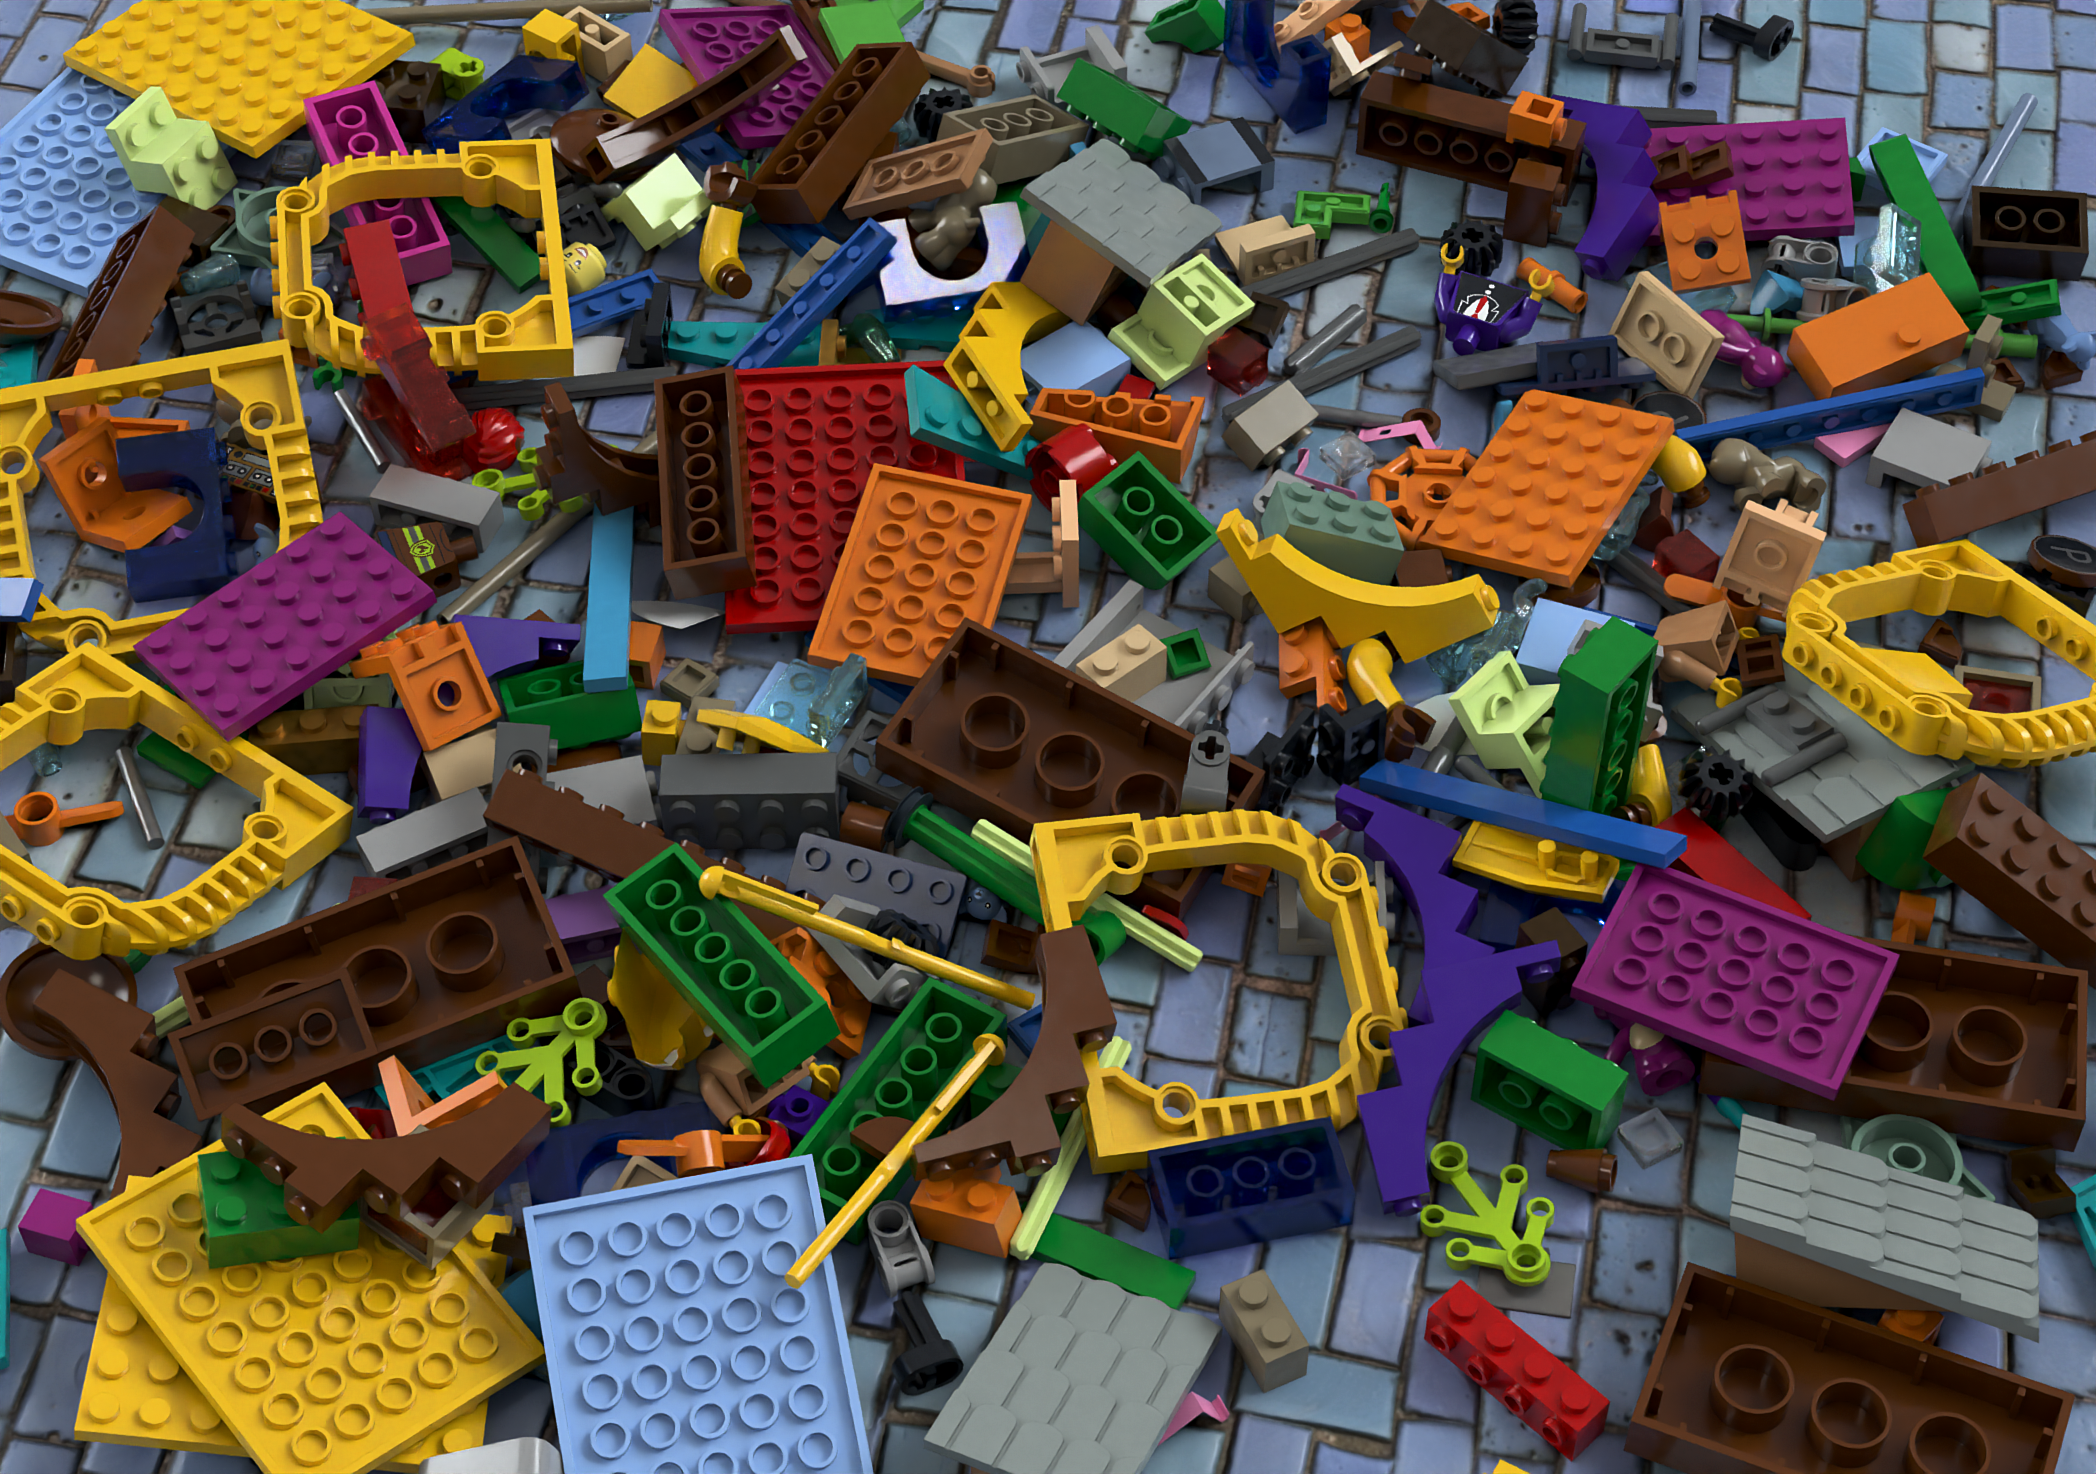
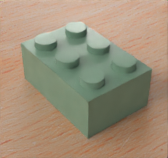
M1277 481L1260 521L1265 539L1278 533L1295 549L1313 561L1345 576L1373 584L1389 586L1404 553L1390 508L1378 501L1370 500L1363 502L1351 499L1345 494L1336 491L1326 493L1313 490L1299 482L1288 484Z

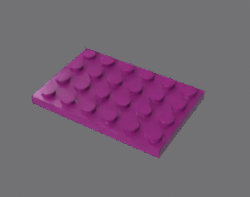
M790 5L660 9L658 23L698 85H701L741 59L781 27L790 25L808 58L778 83L780 88L762 104L733 114L723 121L740 149L754 150L757 148L776 147L835 73Z
M1845 117L1649 128L1652 136L1643 147L1649 157L1684 144L1691 154L1724 140L1730 147L1732 154L1733 177L1706 185L1682 189H1656L1652 182L1649 188H1651L1659 203L1667 202V206L1686 203L1690 201V197L1705 195L1706 199L1727 196L1728 191L1736 190L1745 241L1772 240L1780 235H1787L1793 238L1854 236L1855 221ZM1658 224L1643 246L1665 245L1664 242H1660ZM1702 241V242H1700V243H1712V242H1710V241Z
M340 511L240 577L223 586L203 601L186 610L166 625L152 632L149 636L133 645L137 657L218 734L229 742L359 655L360 649L380 641L437 603L434 591Z
M1637 862L1572 985L1570 997L1834 1101L1897 967L1900 955L1670 867L1661 869Z

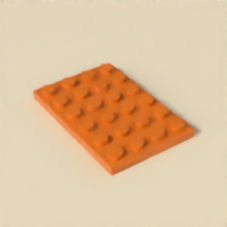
M1533 389L1525 392L1421 539L1422 550L1441 549L1443 558L1571 588L1675 431L1673 418Z
M874 463L807 653L808 664L915 687L965 617L993 630L1030 513L1032 495Z

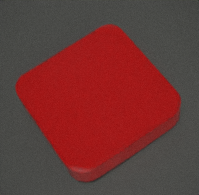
M1144 905L1141 911L1143 916L1186 941L1189 931L1182 921L1158 908Z

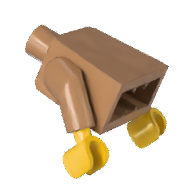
M1727 600L1665 617L1660 621L1653 637L1659 641L1658 645L1663 646L1664 657L1657 669L1661 679L1667 683L1688 680L1705 691L1709 688L1716 691V706L1722 708L1740 699L1743 688L1741 682L1736 678L1727 677L1720 680L1717 677L1726 674L1734 651L1737 654L1736 645L1738 640L1760 637V635L1752 627L1737 629Z
M724 1042L711 1051H702L696 1059V1070L700 1075L698 1081L699 1091L707 1106L724 1127L730 1126L733 1129V1135H761L759 1123L752 1119H742V1115L750 1116L806 1076L812 1078L810 1093L827 1101L830 1090L833 1092L838 1090L840 1074L838 1069L832 1065L824 1064L818 1066L815 1064L817 1058L811 1055L769 1088L765 1089Z

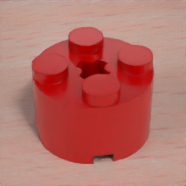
M1084 423L1066 427L1028 451L1025 458V468L1032 467L1034 478L1029 481L1031 488L1039 501L1051 513L1052 497H1060L1059 480H1076L1078 505L1085 492L1118 467L1115 458L1105 453L1104 449L1095 439L1091 428Z

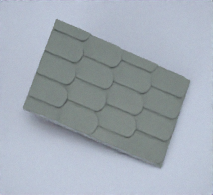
M1100 139L1091 147L1083 149L1067 162H1062L1051 171H1046L1024 187L1020 197L1049 217L1051 221L1020 282L1083 326L1129 276L1146 288L1192 255L1193 252L1212 240L1215 234L1221 231L1223 225L1220 219L1211 211L1200 205L1192 204L1189 197L1180 189L1171 184L1161 182L1159 176L1152 169L1140 162L1130 160L1129 155L1121 147L1109 140Z
M1783 658L1782 662L1786 681L1774 683L1778 690L1782 689L1833 726L1834 733L1841 732L1845 736L1848 746L1774 786L1768 787L1763 784L1761 773L1794 754H1791L1748 721L1747 715L1705 736L1696 732L1695 722L1720 709L1715 703L1716 691L1710 689L1706 692L1693 694L1683 699L1679 705L1671 708L1670 717L1707 748L1713 746L1719 755L1730 749L1731 759L1734 761L1745 759L1743 770L1754 773L1752 784L1821 840L1820 845L1851 883L1870 874L1863 868L1855 856L1897 796L1936 790L1938 787L1974 770L1976 763L1964 755L1955 761L1938 754L1924 756L1906 751L1787 663ZM1740 675L1731 676L1732 678H1736L1741 682ZM1765 685L1743 688L1741 698Z
M1743 1114L1730 1208V1230L1735 1232L1737 1279L1820 1307L1955 1312L2039 1343L2038 1221L2031 1214L2020 1209L1964 1194L1963 1187L1888 1167L1877 1157L1817 1141L1816 1134Z
M1045 1262L1039 1267L1019 1301H1015L986 1349L980 1353L959 1388L955 1389L923 1439L924 1449L971 1466V1474H1141L1221 1339L1223 1327L1202 1315L1181 1312L1170 1308L1156 1298L1137 1296L1124 1291L1112 1282L1093 1280L1080 1275L1068 1266Z

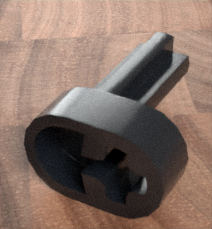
M1716 13L1709 30L1715 34L1753 47L1754 55L1773 61L1789 44L1794 31V22L1787 18L1773 15L1761 28H1757Z
M906 1291L901 1294L902 1299L893 1302V1307L914 1348L897 1357L892 1364L891 1370L902 1393L914 1396L952 1382L963 1371L964 1364L953 1342L942 1339L919 1293L912 1295L911 1291Z

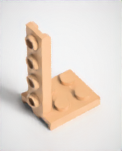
M1306 0L1283 21L1275 23L1262 37L1275 58L1282 60L1323 30L1325 24L1340 17L1361 0ZM1406 0L1416 16L1419 15L1427 0Z
M1059 480L1060 497H1052V522H1060V525H1052V548L1054 551L1017 553L1004 594L1062 592L1063 608L1079 607V530L1076 480Z
M1781 498L1775 511L1748 500L1712 587L1719 590L1721 586L1745 595L1743 600L1759 606L1761 602L1782 611V617L1786 618L1790 599L1793 593L1807 581L1827 533L1814 528L1819 513L1811 511L1810 514L1788 505L1789 501Z

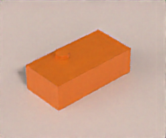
M1928 272L1793 328L1786 354L1818 401L1894 385L1956 359L1962 354L1970 330L1933 276Z

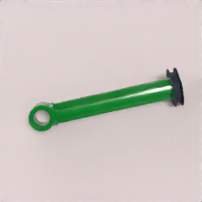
M922 787L914 788L904 797L886 826L884 841L889 843L894 840V847L899 849L904 847L910 840H913L1045 926L1036 879L931 812L933 794L930 792L924 794ZM1087 910L1080 920L1071 921L1072 927L1084 924L1098 966L1125 943V927L1122 921L1109 911L1098 910L1091 913Z

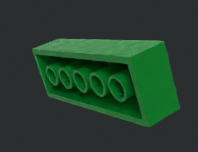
M1612 616L1600 629L1595 627L1588 634L1583 647L1575 655L1569 654L1563 660L1557 676L1560 678V685L1553 700V707L1556 710L1554 720L1548 730L1551 742L1543 762L1547 767L1545 777L1539 787V792L1542 793L1541 799L1610 816L1612 809L1615 807L1625 806L1631 791L1658 640Z
M675 842L603 894V897L618 926L622 930L623 928L625 929L632 942L761 1085L767 1089L841 1034L823 997L728 897L716 893L714 898L709 900L701 893L699 880L704 871Z
M932 977L927 979L788 1157L812 1154L826 1226L882 1162L853 1144L850 1133L860 1124L878 1117H901L915 1123L966 1062L976 1054L973 1049V1041L978 1036L986 1033L995 1034L1003 1040L1007 1049L1006 1014ZM975 1082L925 1141L940 1137L970 1098V1092ZM910 1159L843 1236L844 1239L857 1246L861 1243L868 1233L867 1218L869 1211L881 1201L893 1200L912 1175L909 1165Z

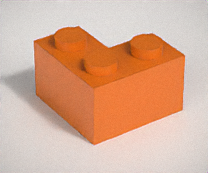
M999 1164L986 1170H975L974 1167L959 1170L950 1178L937 1182H931L928 1178L922 1179L909 1203L921 1237L1006 1259L1010 1249V1240L1023 1215L1014 1187L998 1183L1002 1175Z

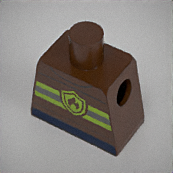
M437 521L375 532L377 543L434 591L436 598L452 592L461 586L459 564L479 559L472 535L449 542L442 523Z

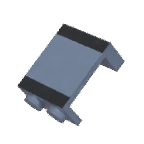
M1243 117L1163 140V156L1159 159L1161 172L1165 178L1171 180L1175 187L1189 197L1192 204L1201 206L1202 188L1248 175L1260 193L1274 189L1275 160Z

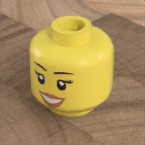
M575 242L563 250L567 294L572 297L594 289L605 280L604 269L607 267V264L595 246L590 243L585 245Z

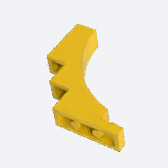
M992 281L974 306L973 311L975 313L959 334L960 341L943 366L1001 452H1012L1033 425V422L1021 406L1029 395L1021 370V346L1028 342L1042 339L1066 326L1071 318L1021 282Z
M1238 508L1223 515L1216 531L1218 538L1278 634L1322 616L1341 649L1385 631L1402 660L1407 664L1492 628L1500 607L1495 590L1492 586L1485 585L1479 573L1459 581L1424 587L1386 586L1345 576L1313 561L1295 549L1278 533L1258 541V534L1253 523L1248 519L1245 520Z

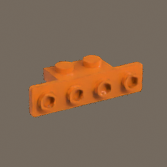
M1322 616L1278 634L1279 690L1286 699L1316 689L1318 710L1320 706L1328 703L1341 716H1344V711L1347 710V701L1343 693V679H1346V669L1342 661V649Z

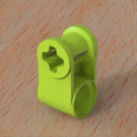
M450 47L429 62L441 64L446 96L460 101L467 106L483 104L490 98L489 86L485 84L483 78L485 66L479 58L471 57Z

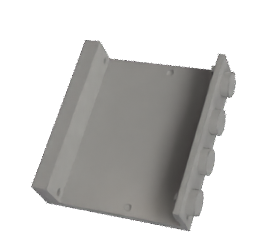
M1129 580L1052 662L1076 673L1077 663L1137 624L1142 625L1158 640L1185 632V630L1143 609L1144 586ZM1202 640L1212 667L1174 680L1170 678L1166 671V681L1132 703L1197 735L1202 732L1205 723H1208L1209 718L1217 710L1222 711L1227 706L1235 689L1240 684H1247L1254 673L1253 670L1256 667L1253 662L1254 643L1248 641L1233 656Z

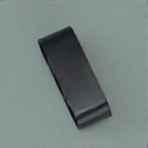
M1751 784L1750 787L1753 788L1752 797L1748 804L1744 805L1740 814L1785 868L1799 872L1809 870L1816 862L1821 840Z
M558 1035L541 1037V1046L549 1045ZM595 1039V1063L603 1079V1085L596 1094L584 1096L578 1093L572 1082V1073L577 1068L576 1045L563 1058L564 1086L625 1124L640 1125L653 1117L656 1112L653 1082L650 1073L644 1067L600 1040ZM594 1076L584 1077L581 1084L591 1082Z

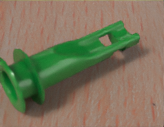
M1389 183L1382 184L1377 208L1369 217L1370 229L1379 234L1389 232L1394 223V218L1390 213L1388 205L1391 194L1388 192Z

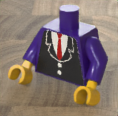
M1448 243L1444 244L1441 249V261L1445 267L1444 272L1439 273L1434 305L1439 321L1446 325L1445 337L1448 341L1453 342L1454 351L1462 356L1472 355L1475 349L1484 352L1501 349L1505 343L1509 344L1529 334L1543 305L1540 303L1541 298L1547 297L1554 291L1555 284L1551 274L1544 285L1537 286L1541 272L1539 269L1531 272L1529 284L1532 292L1529 297V291L1468 272L1460 271L1458 276L1455 275V270L1464 262L1463 247L1460 246V254L1456 259H1449L1446 257Z

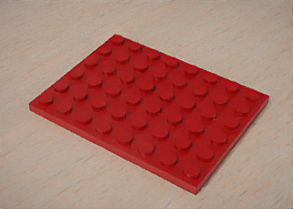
M946 360L734 369L744 395L757 586L725 592L727 635L816 630L874 463L965 481L964 458L962 455L911 437L904 373L914 364L958 391V386L943 366Z

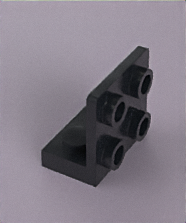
M1306 706L1281 738L1267 732L1245 759V761L1266 771L1261 798L1253 811L1259 812L1264 810L1272 813L1277 806H1284L1291 795L1296 781L1299 778H1306L1310 773L1315 761V757L1311 755L1312 744L1317 734V728L1314 727V709Z

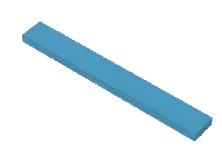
M594 502L583 669L585 693L628 689L636 522L634 506L602 516Z

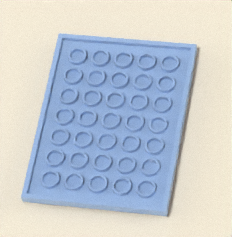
M67 67L0 130V265L87 298L117 238L145 217L168 196L163 193L135 190L104 129L130 106L135 99ZM218 140L227 160H229L238 150Z
M812 1154L522 1208L565 1474H874L831 1252L800 1288H792L784 1279L789 1269L826 1227Z

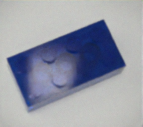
M1330 1116L1159 1148L1147 1152V1185L1169 1260L1353 1224L1356 1193Z

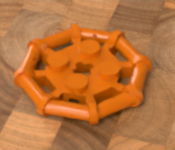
M1416 445L1406 447L1403 454L1381 469H1373L1367 477V483L1370 486V500L1378 501L1391 509L1402 545L1406 547V551L1422 550L1421 539L1464 480L1463 471L1469 472L1478 460L1470 454V449L1460 447L1459 450L1418 449ZM1409 468L1410 470H1414V474H1412L1408 478L1407 473L1403 476H1400L1401 473H1403ZM1386 491L1397 492L1398 499L1386 501ZM1434 495H1442L1443 500L1433 499ZM1399 516L1405 518L1407 527L1395 518Z

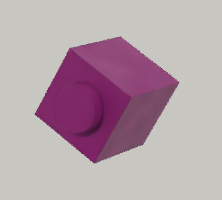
M40 1188L17 1226L27 1251L79 1267L87 1252L91 1251V1248L77 1232L76 1219L93 1210L92 1203Z

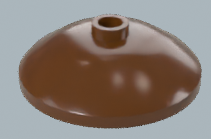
M587 108L572 111L560 117L553 124L549 136L551 150L567 167L592 177L578 153L596 136L619 128L635 119L609 109ZM657 163L610 181H626L639 178L655 167Z
M0 290V348H10L12 344L33 342L54 333L62 326L63 313L52 303L31 295Z
M40 942L18 955L2 975L0 980L1 1025L14 1043L33 1055L58 1061L81 1059L65 1043L36 1026L33 1002L59 968L137 1007L138 992L133 971L123 957L102 953L91 960H74L52 946Z

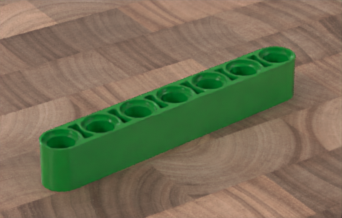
M1902 134L1869 145V152L1876 174L1922 274L1930 272L1959 315L1982 308L1981 295L1975 278L1907 135Z

